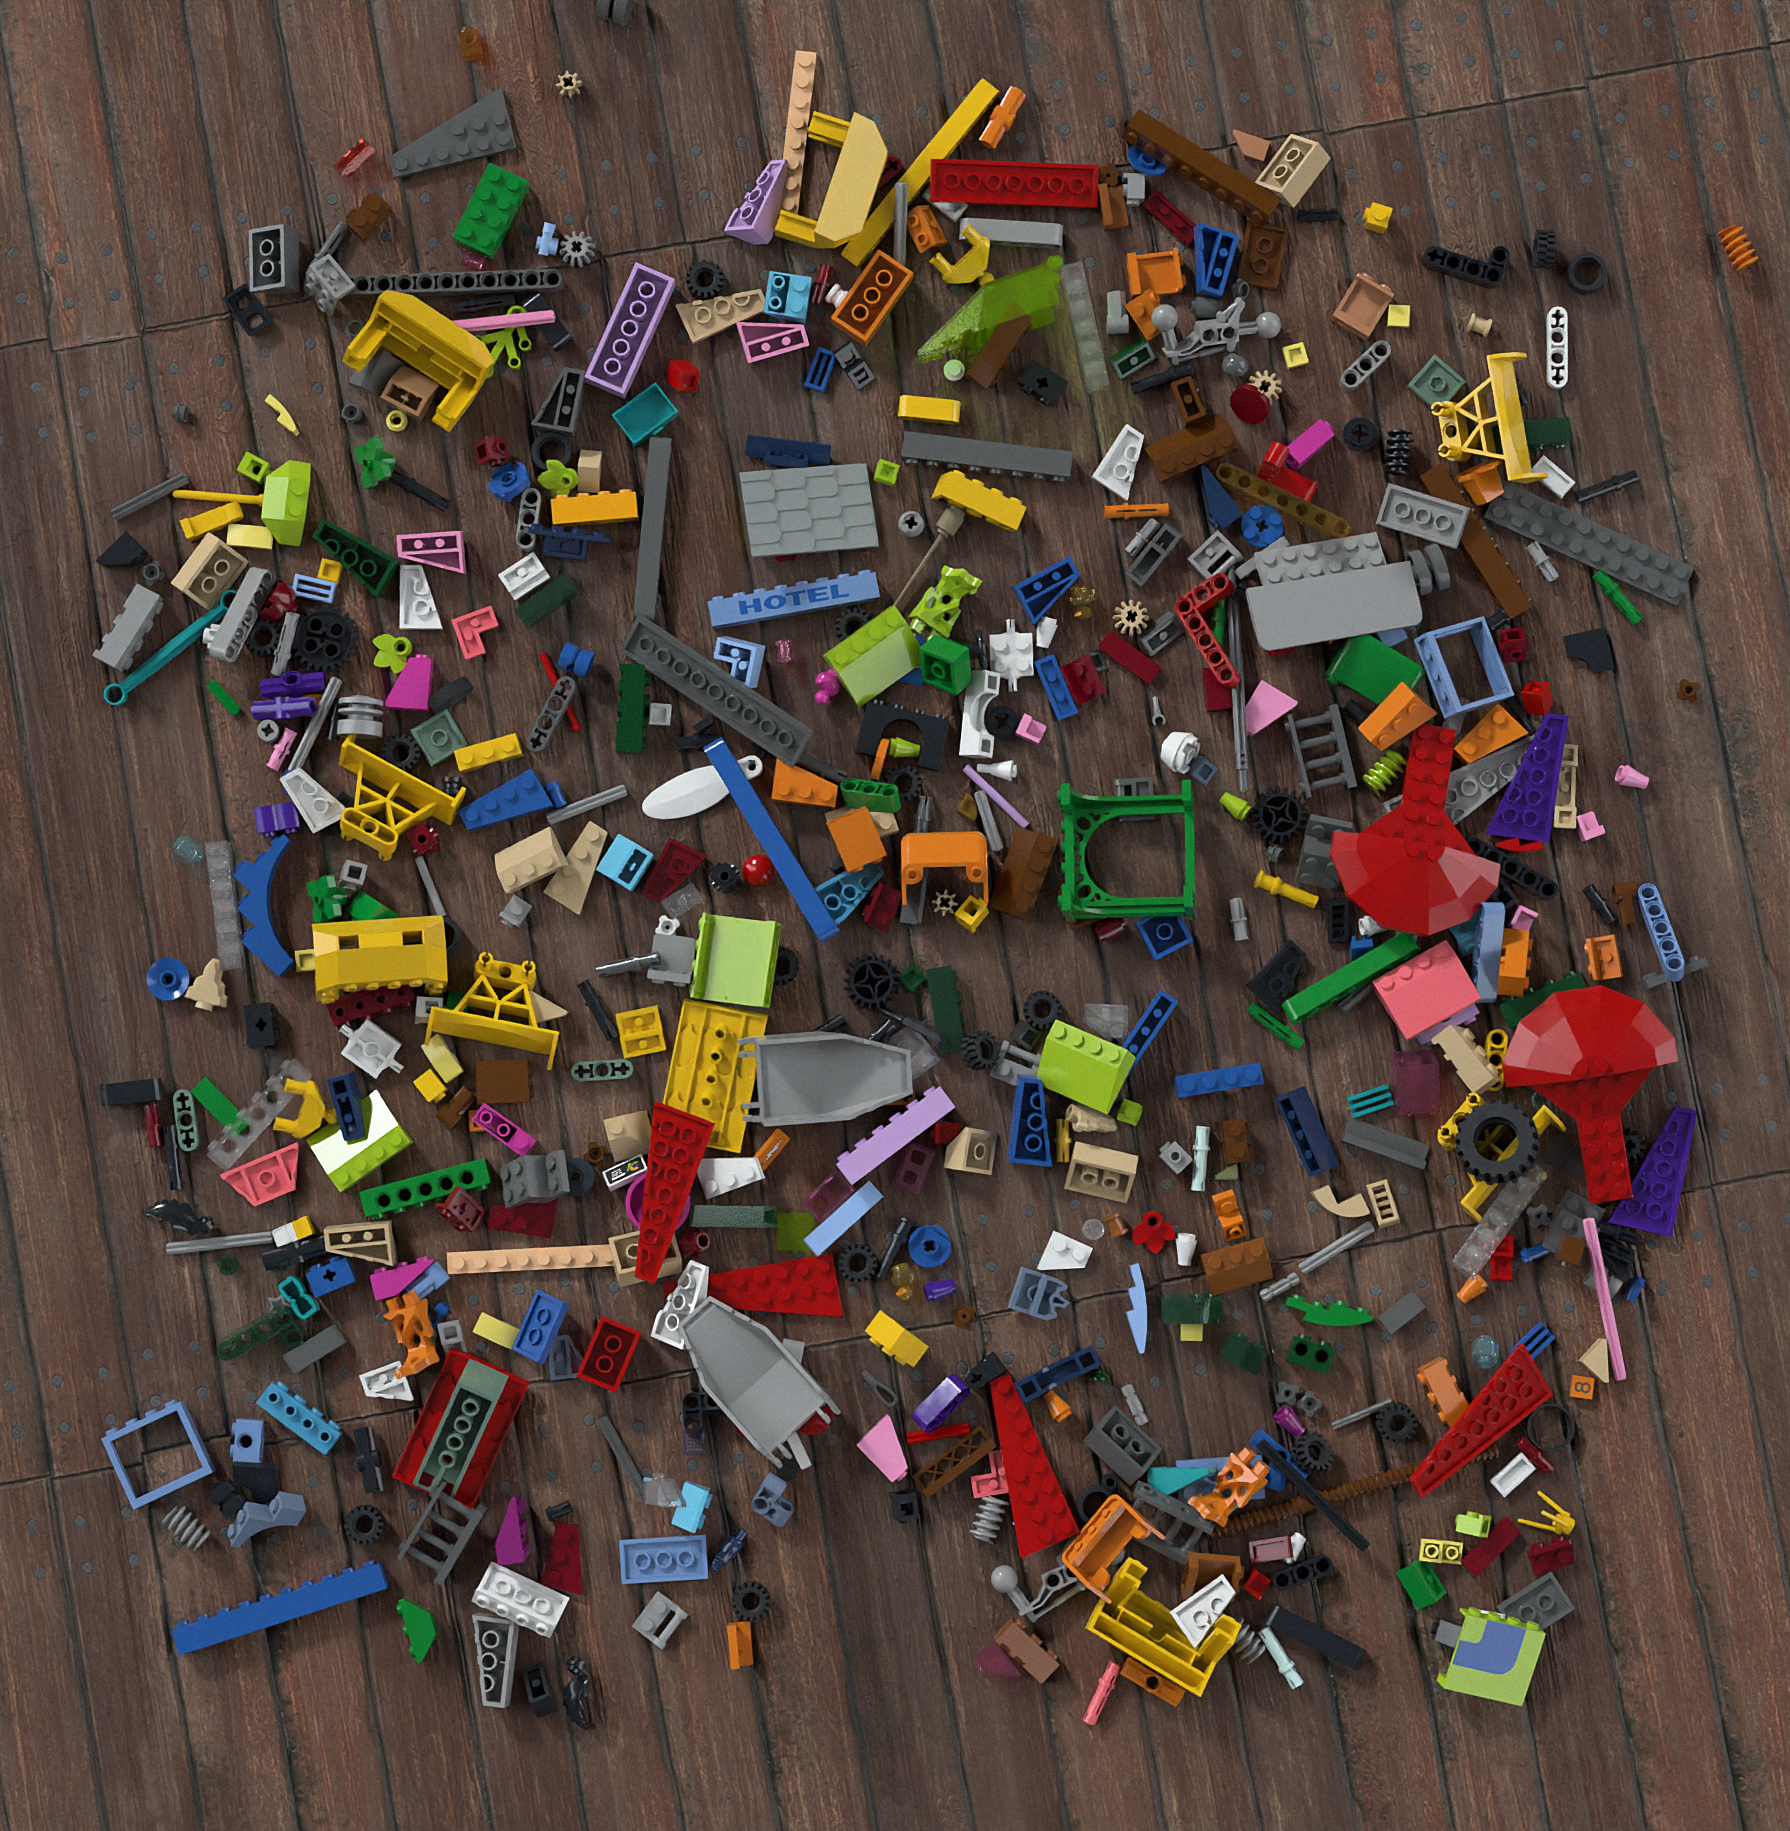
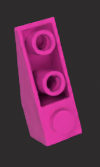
M483 1103L472 1118L473 1122L520 1156L528 1155L538 1142L537 1139L486 1103Z
M425 1256L417 1258V1263L408 1265L407 1261L395 1264L396 1269L388 1271L387 1267L375 1269V1274L369 1275L375 1300L402 1293L428 1267L435 1263V1259L429 1260V1257Z

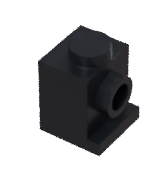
M910 1489L889 1492L892 1518L900 1524L910 1523L911 1519L918 1518L916 1492Z

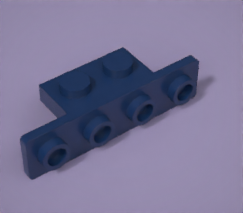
M748 435L745 455L765 458L764 464H769L772 468H782V466L790 467V469L807 468L808 464L828 466L830 463L831 445Z
M531 523V527H524V531L527 533L544 535L543 555L585 560L587 540L611 542V538L605 536V532L593 531V534H585V530L573 528L572 532L564 531V527L552 526L551 529L543 528L544 525Z

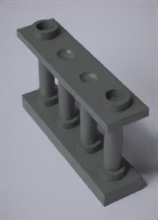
M1338 704L1329 705L1323 715L1293 721L1292 714L1287 715L1283 725L1285 733H1289L1301 781V783H1298L1300 795H1304L1305 800L1312 797L1310 791L1340 784L1345 786L1346 790L1356 788L1357 783ZM1322 723L1331 725L1332 732L1329 735L1298 742L1296 729ZM1329 743L1335 744L1337 753H1334L1333 756L1303 762L1301 750ZM1332 764L1341 766L1342 773L1339 776L1308 783L1306 770Z
M1138 1480L1133 1496L1137 1497L1132 1507L1138 1512L1145 1502L1157 1507L1149 1520L1155 1527L1164 1512L1176 1517L1167 1534L1160 1531L1165 1536L1164 1540L1160 1539L1153 1532L1143 1540H1138L1134 1536L1132 1539L1185 1565L1188 1552L1197 1553L1198 1550L1194 1546L1203 1531L1211 1535L1215 1521L1205 1519L1195 1508ZM1183 1522L1195 1527L1187 1543L1174 1538Z
M444 1481L439 1487L435 1485L429 1494V1497L432 1498L408 1540L404 1539L398 1548L400 1554L397 1557L401 1561L406 1553L428 1565L438 1574L434 1581L440 1585L448 1577L488 1509L481 1503L477 1509H470L442 1492L447 1485ZM437 1500L465 1515L466 1519L469 1520L466 1527H460L433 1511L432 1508ZM427 1517L456 1534L455 1537L458 1538L456 1544L451 1543L450 1545L423 1529L422 1526ZM418 1535L446 1552L445 1555L448 1558L445 1563L442 1561L438 1562L413 1547L411 1544Z

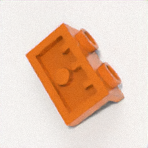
M929 205L916 206L907 212V229L920 253H924L931 247H942L948 243Z
M750 1622L728 1623L727 1632L731 1670L740 1669V1666L752 1665L753 1654Z

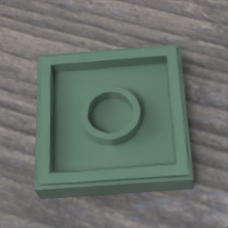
M1434 354L1407 385V388L1431 408L1435 402L1450 401L1467 381Z
M447 709L410 730L431 767L455 755L454 750L469 746Z

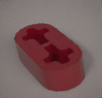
M890 156L887 158L882 172L884 176L881 177V184H878L876 191L883 189L900 175L902 162L898 157ZM889 163H897L896 171L891 169L888 173L886 172L889 169Z

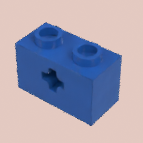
M342 1255L330 1259L331 1263L326 1266L320 1263L310 1267L311 1272L306 1273L315 1298L358 1281L349 1257L343 1258ZM328 1270L336 1273V1275L333 1277V1281L332 1279H327L326 1275L329 1274Z

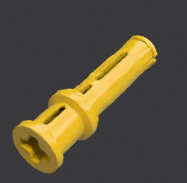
M1263 870L1259 871L1253 886L1254 888L1260 887L1270 891L1271 895L1279 894L1312 909L1315 908L1319 896L1282 882V879L1278 876L1275 878L1265 874Z

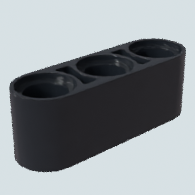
M539 291L521 302L527 313L552 310ZM556 315L554 323L536 325L555 352L573 341L571 335Z
M161 1078L99 1085L102 1107L164 1100Z
M1318 1554L1293 1563L1291 1566L1288 1565L1275 1570L1271 1575V1582L1278 1590H1288L1328 1575L1333 1569V1563L1326 1555ZM1321 1559L1327 1561V1567L1324 1570L1317 1569V1562ZM1300 1567H1306L1307 1575L1303 1578L1297 1577L1296 1574ZM1281 1574L1287 1576V1582L1284 1585L1276 1583L1277 1577Z

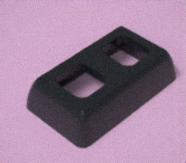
M242 284L223 298L248 336H253L271 323V318L256 296L250 292L247 284ZM246 296L251 305L245 310L240 311L235 302ZM258 313L263 322L257 327L251 328L247 319Z

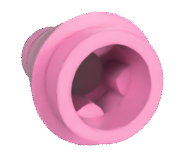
M1621 765L1617 770L1615 781L1619 782V785L1645 789L1648 785L1649 777L1642 775L1628 765Z

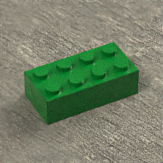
M489 162L452 236L454 243L493 261L529 189L528 181Z

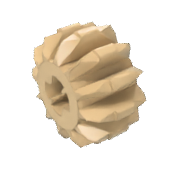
M1268 370L1264 371L1263 376L1257 371L1255 373L1256 378L1250 376L1249 381L1251 383L1249 384L1259 388L1258 391H1260L1261 385L1267 386L1268 390L1264 394L1267 396L1271 406L1272 399L1277 401L1279 399L1277 394L1282 392V388L1277 387L1281 384V380L1274 381L1276 374L1273 373L1269 377Z
M1129 600V606L1123 601L1121 602L1122 609L1116 607L1115 612L1119 615H1114L1113 620L1119 621L1115 624V628L1123 627L1120 632L1121 634H1124L1127 629L1129 630V636H1132L1133 630L1140 634V627L1146 629L1147 624L1143 621L1149 620V616L1142 615L1147 612V608L1140 610L1141 602H1138L1135 607L1133 606V600ZM1129 613H1131V616L1132 614L1136 616L1133 623H1131V620L1129 622L1126 620Z

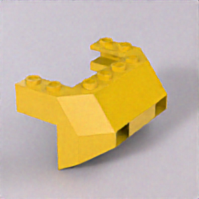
M814 111L808 128V138L842 148L818 221L781 210L777 225L775 226V236L815 249L836 248L862 235L888 157V151L874 121L854 112L850 123Z
M386 290L378 296L369 321L347 347L342 362L360 373L379 348L383 346L448 389L449 393L439 404L435 411L437 413L432 418L434 423L448 432L452 430L471 405L494 363L484 342L415 296Z
M442 915L312 924L317 1001H321L323 1004L334 1003V1000H338L339 989L351 992L356 991L357 988L364 987L366 990H376L379 986H387V988L394 989L401 987L400 985L409 984L410 987L422 986V983H425L424 994L429 993L430 996H440L442 992H446L448 983L447 956ZM408 942H420V943H421V944H416V945H403V943H408ZM359 946L357 949L339 950V947Z
M1129 1557L1113 1576L1104 1591L1112 1600L1111 1604L1100 1598L1085 1629L1173 1683L1201 1697L1216 1663L1233 1645L1242 1625L1232 1617L1222 1614L1195 1649L1171 1615V1610L1164 1607L1162 1603L1149 1598L1142 1591L1137 1590L1142 1582L1140 1579L1148 1568L1139 1561Z

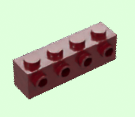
M409 984L400 985L401 987L394 989L387 988V986H379L376 990H366L365 988L338 997V1000H334V1003L326 1004L333 1026H339L341 1029L345 1024L347 1027H350L353 1021L360 1019V1022H365L366 1019H373L372 1015L380 1013L383 1016L392 1013V1008L401 1006V1009L413 1006V1001L417 1000L414 987H410Z

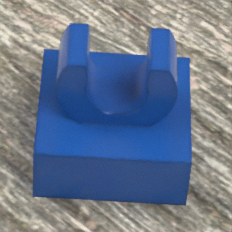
M1363 935V940L1356 941L1355 936H1352L1350 943L1351 961L1373 950L1372 939H1368L1367 935Z

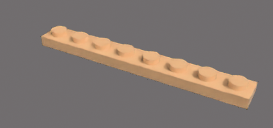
M798 50L795 52L783 160L786 159L788 161L778 217L781 210L798 215L817 57L815 52Z
M609 1244L447 1253L448 1274L614 1266Z

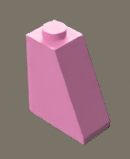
M1261 680L1245 706L1247 736H1254L1294 709L1298 702Z
M886 1414L856 1445L893 1483L895 1480L899 1482L906 1476L907 1472L905 1470L908 1468L892 1420Z

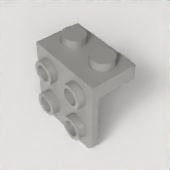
M655 934L652 953L659 952L661 965L650 966L647 978L652 979L654 983L663 984L665 981H673V985L686 986V983L690 984L696 940L690 937Z

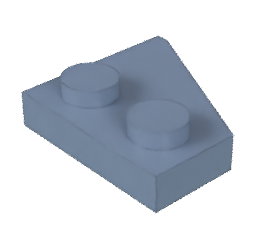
M569 1335L556 1336L549 1351L548 1362L551 1381L577 1378L576 1375L583 1357L574 1346Z

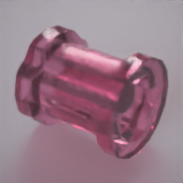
M468 248L461 260V266H467L476 271H484L488 257L472 253V250Z
M793 640L775 641L778 651L777 664L795 663L792 653Z

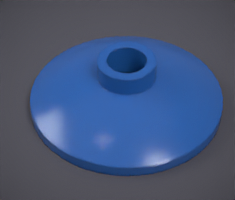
M1132 145L1128 150V161L1137 171L1149 176H1158L1165 172L1167 167L1163 163L1147 155L1136 146Z
M174 958L157 960L151 965L146 976L149 991L158 999L166 1001L181 997L187 990L190 981L186 966ZM167 976L173 977L172 983L168 984L166 982Z

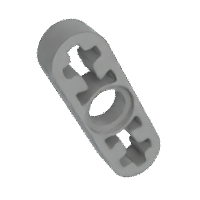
M1282 536L1262 551L1289 547L1290 543ZM1254 557L1234 571L1240 580H1243L1257 570Z

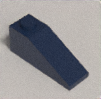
M1203 464L1199 469L1207 513L1210 518L1208 521L1215 530L1219 529L1220 532H1223L1240 519L1243 513L1205 464Z
M352 1071L327 1079L344 1142L364 1137L365 1129L361 1095L355 1072Z

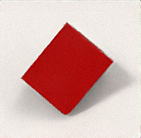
M670 360L666 380L677 391H696L700 371L688 360Z
M1529 681L1521 692L1524 709L1527 714L1545 715L1553 705L1549 682Z
M1253 1567L1240 1585L1261 1600L1263 1597L1261 1594L1271 1580Z

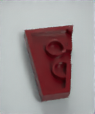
M669 837L641 895L661 904L708 856Z
M558 1198L548 1203H523L513 1209H506L505 1205L492 1206L487 1228L552 1238Z
M557 1520L541 1585L583 1595L579 1526Z

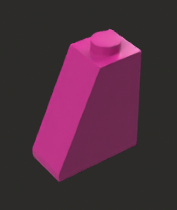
M1318 420L1287 446L1290 451L1285 462L1296 472L1335 435L1333 427L1327 421Z
M416 654V658H409L385 701L387 709L430 712V706L427 701L431 697L434 662L432 659H428V655Z

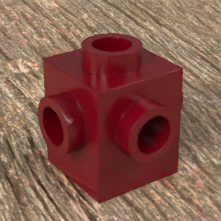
M490 435L473 444L478 465L498 467L503 464L502 461L510 458L505 437L496 438L495 435Z
M1522 627L1501 630L1500 642H1497V651L1499 655H1502L1504 663L1526 660L1529 642L1525 638Z
M422 821L405 834L411 841L408 845L415 854L420 853L422 856L425 854L429 856L438 849V833L432 826L428 828ZM426 837V841L421 843V840Z

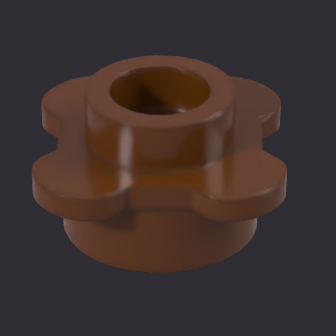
M1682 679L1679 682L1680 687L1676 697L1688 700L1690 703L1697 700L1696 693L1700 689V685L1697 682L1691 683L1686 679Z
M590 1142L587 1153L583 1155V1158L586 1161L594 1162L596 1166H601L604 1156L608 1153V1149L606 1146H598L596 1142Z

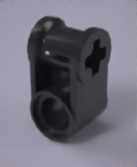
M993 1351L967 1372L965 1381L971 1388H980L1007 1368ZM973 1373L975 1375L980 1374L979 1384L971 1383L973 1379L971 1375Z

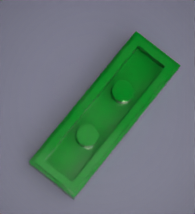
M207 1077L190 1091L235 1138L251 1123Z

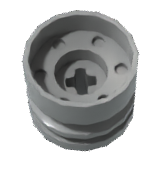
M359 695L339 698V705L348 708H340L338 713L346 715L348 718L338 720V736L348 737L349 734H357V739L382 738L383 724L374 721L373 717L383 716V711L374 709L384 707L383 700Z

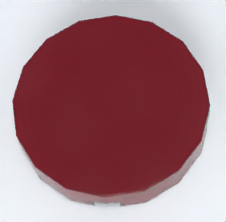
M1244 384L1232 392L1230 406L1236 416L1242 421L1249 424H1259L1268 416L1270 402L1264 392L1258 391L1259 388L1254 385Z

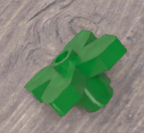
M381 436L372 437L367 440V445L358 446L354 449L356 461L363 466L361 479L364 489H373L378 485V481L390 478V470L395 467L394 455L383 451L384 446Z
M333 874L320 877V880L306 883L308 895L314 901L312 911L314 924L328 922V919L342 916L341 907L347 902V894L343 888L336 887Z

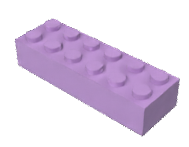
M637 262L635 263L586 372V383L623 399L626 398L676 286L674 278Z
M932 1086L923 1093L924 1099L920 1102L917 1099L906 1106L908 1111L902 1115L900 1112L896 1113L889 1119L891 1123L885 1128L883 1125L879 1126L872 1132L874 1135L868 1141L863 1138L854 1145L857 1148L852 1153L846 1151L837 1158L839 1163L836 1165L851 1185L955 1108L940 1086L937 1089Z

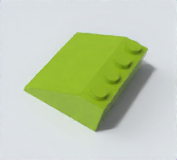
M890 606L825 653L823 658L860 708L867 701H870L921 664L919 650L921 646L897 608Z
M1055 1020L1046 1038L1036 1076L1041 1078L1044 1088L1108 1115L1136 1057L1127 1049Z
M377 1090L361 1100L365 1129L364 1137L344 1142L338 1122L326 1125L306 1140L339 1192H345L413 1143Z

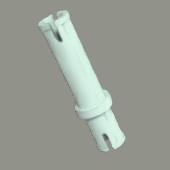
M1196 1126L1195 1145H1193L1195 1152L1191 1190L1205 1191L1208 1151H1210V1146H1208L1210 1127Z
M1270 1626L1260 1630L1258 1635L1265 1643L1279 1667V1672L1283 1673L1291 1689L1300 1686L1303 1680L1294 1668V1662L1290 1661Z

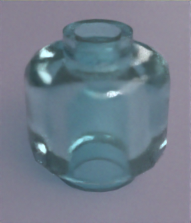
M190 834L180 835L171 847L173 857L187 866L193 862L198 864L204 855L202 852L203 843Z
M1483 1335L1473 1341L1471 1359L1475 1365L1488 1369L1498 1363L1500 1346L1493 1337Z

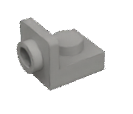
M513 895L504 911L499 914L503 918L501 922L510 928H513L514 925L519 928L531 910L532 905Z

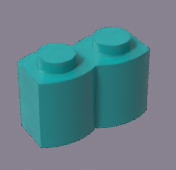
M290 1276L278 1285L281 1295L291 1302L294 1312L301 1319H309L320 1310L316 1298L307 1293L305 1284L297 1276Z

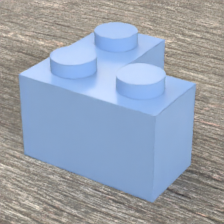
M729 636L717 637L713 658L733 663L730 675L749 688H755L758 685L765 646Z

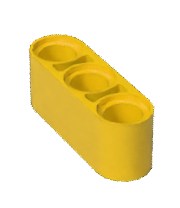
M902 395L899 401L898 418L951 425L959 424L961 402L950 399Z
M1500 1029L1488 1032L1485 1037L1484 1051L1487 1054L1485 1058L1489 1063L1490 1057L1493 1054L1499 1058V1064L1496 1068L1500 1081H1498L1496 1087H1490L1486 1090L1490 1092L1500 1090L1504 1084L1501 1063L1507 1052L1508 1037ZM1495 1033L1501 1037L1499 1045H1495L1492 1042V1035Z

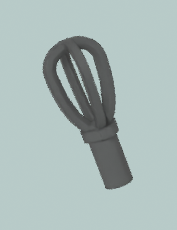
M866 1369L860 1374L885 1406L893 1407L898 1402L896 1394L887 1386L879 1383L880 1381L876 1380ZM877 1387L886 1390L894 1398V1401L887 1403Z

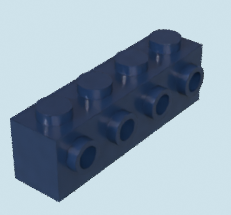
M1302 1086L1275 1098L1308 1176H1315L1339 1165L1306 1087Z

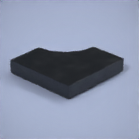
M1605 627L1562 637L1567 658H1577L1584 661L1589 666L1592 674L1614 669Z
M233 1462V1483L249 1489L254 1495L255 1502L271 1503L278 1494L277 1464Z

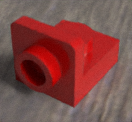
M935 1122V1126H931L930 1139H935L934 1144H950L960 1134L961 1123Z

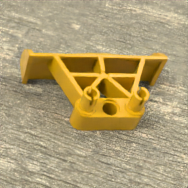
M1510 352L1488 355L1487 362L1490 377L1459 403L1444 401L1432 404L1431 409L1435 411L1431 412L1439 416L1443 444L1438 448V451H1442L1439 453L1440 456L1459 463L1467 462L1471 457V453L1505 459L1508 481L1527 484L1548 478V473H1532L1513 367L1514 361L1527 358L1526 353ZM1493 390L1497 416L1492 418L1489 415L1486 394ZM1474 404H1475V407H1476V413H1477V414H1475L1474 412L1468 410V409H1470ZM1465 416L1479 423L1470 436L1468 435ZM1499 425L1504 455L1496 454L1491 426ZM1456 427L1457 433L1453 437V430ZM1482 441L1483 451L1476 450L1477 446Z
M357 734L348 735L341 746L339 765L358 776L354 808L348 807L341 814L340 828L343 839L345 836L346 841L355 838L379 851V858L382 859V856H384L383 861H388L396 850L398 836L421 821L433 816L448 825L452 824L465 796V787L460 789L454 799L355 745L354 742ZM362 778L389 792L387 797L385 798L361 785ZM397 796L420 810L413 813L394 803L393 800ZM359 798L368 803L359 805ZM385 811L387 825L369 815ZM393 816L401 820V822L395 825ZM365 829H371V830H373L374 832L368 833V832H366V831H364V830H365Z
M486 952L481 953L474 968V979L476 982L455 1009L431 1007L424 1045L429 1046L433 1031L550 1055L547 1070H551L559 1032L538 1028L529 995V991L533 990L536 981L535 964L531 961L530 965H528L529 961H525L521 966L493 960V956L489 952L488 956H486ZM506 973L510 977L503 978L500 976V974ZM491 986L512 990V992L499 1000ZM480 989H482L486 997L478 996L476 994L479 992ZM522 997L524 1005L513 1002ZM467 1006L495 1011L493 1019L464 1013L463 1011ZM499 1012L525 1017L528 1019L529 1026L498 1020Z
M1469 1093V1097H1466V1101L1448 1122L1441 1126V1130L1438 1129L1437 1138L1444 1150L1451 1151L1456 1149L1457 1121L1464 1119L1463 1116L1467 1112L1470 1114L1473 1111L1472 1107L1477 1104L1479 1107L1484 1105V1100L1478 1094ZM1545 1105L1532 1118L1539 1136L1550 1123L1563 1133L1567 1130L1560 1119ZM1498 1125L1491 1135L1489 1128L1484 1130L1486 1141L1477 1142L1478 1150L1484 1156L1490 1149L1499 1156L1496 1161L1505 1160L1517 1150L1518 1136L1503 1152L1494 1143L1508 1126ZM1468 1173L1474 1187L1460 1203L1464 1212L1484 1227L1486 1222L1476 1210L1498 1183H1494L1491 1186L1487 1185L1485 1181L1477 1182L1474 1176Z

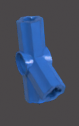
M1261 1428L1252 1436L1249 1444L1257 1449V1444L1265 1439L1277 1452H1285L1284 1459L1304 1479L1307 1478L1308 1474H1305V1470L1300 1471V1465L1296 1466L1294 1464L1297 1460L1292 1459V1454ZM1269 1460L1268 1466L1270 1470L1266 1477L1268 1483L1265 1487L1274 1490H1284L1286 1476Z

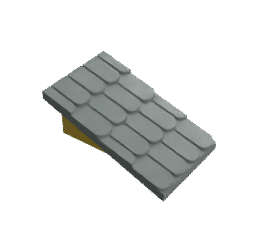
M866 463L739 473L752 558L879 547Z

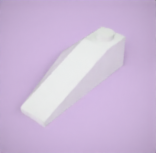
M693 1260L689 1261L678 1280V1286L675 1291L669 1294L666 1306L658 1312L651 1337L682 1350H687L678 1324L707 1298L708 1266Z

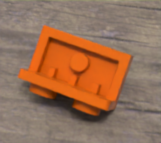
M1150 288L1125 305L1147 341L1161 333V330L1155 328L1152 323V313L1156 307L1161 305L1160 298Z
M1616 934L1586 939L1587 944L1584 945L1586 956H1589L1590 965H1588V972L1590 977H1593V981L1623 977Z

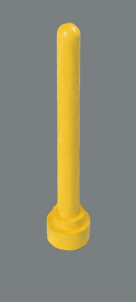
M177 489L172 492V496L175 498L259 504V507H262L264 494L253 496Z

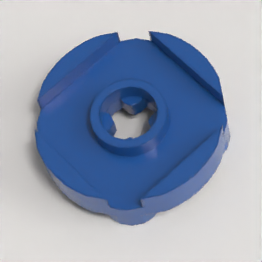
M511 462L503 464L492 473L491 477L493 479L491 484L488 482V488L494 497L502 499L503 502L511 501L514 496L528 489L531 485L529 480L530 474L520 462H517L515 465H512Z
M1254 506L1245 513L1241 520V534L1250 546L1260 549L1266 548L1281 537L1283 532L1282 517L1275 509L1269 506ZM1261 521L1265 522V526L1268 527L1263 532H1259V528L1256 527V524H1260Z
M924 1225L917 1228L910 1236L908 1250L911 1258L918 1265L935 1267L944 1263L949 1257L951 1242L948 1234L942 1228L936 1225ZM933 1240L935 1242L933 1245L935 1250L926 1252L924 1250L926 1248L924 1242Z

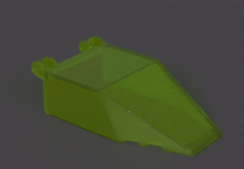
M1058 255L1050 256L1045 263L985 283L917 351V364L920 365L942 359V354L952 352L953 356L960 354V349L970 347L971 351L982 348L998 324L1027 314L1032 317L1029 322L1032 324V327L1029 331L1054 323L1055 315L1051 306L1057 305L1060 300L1055 286L1060 281V275L1057 271L1061 270L1064 261L1062 257Z

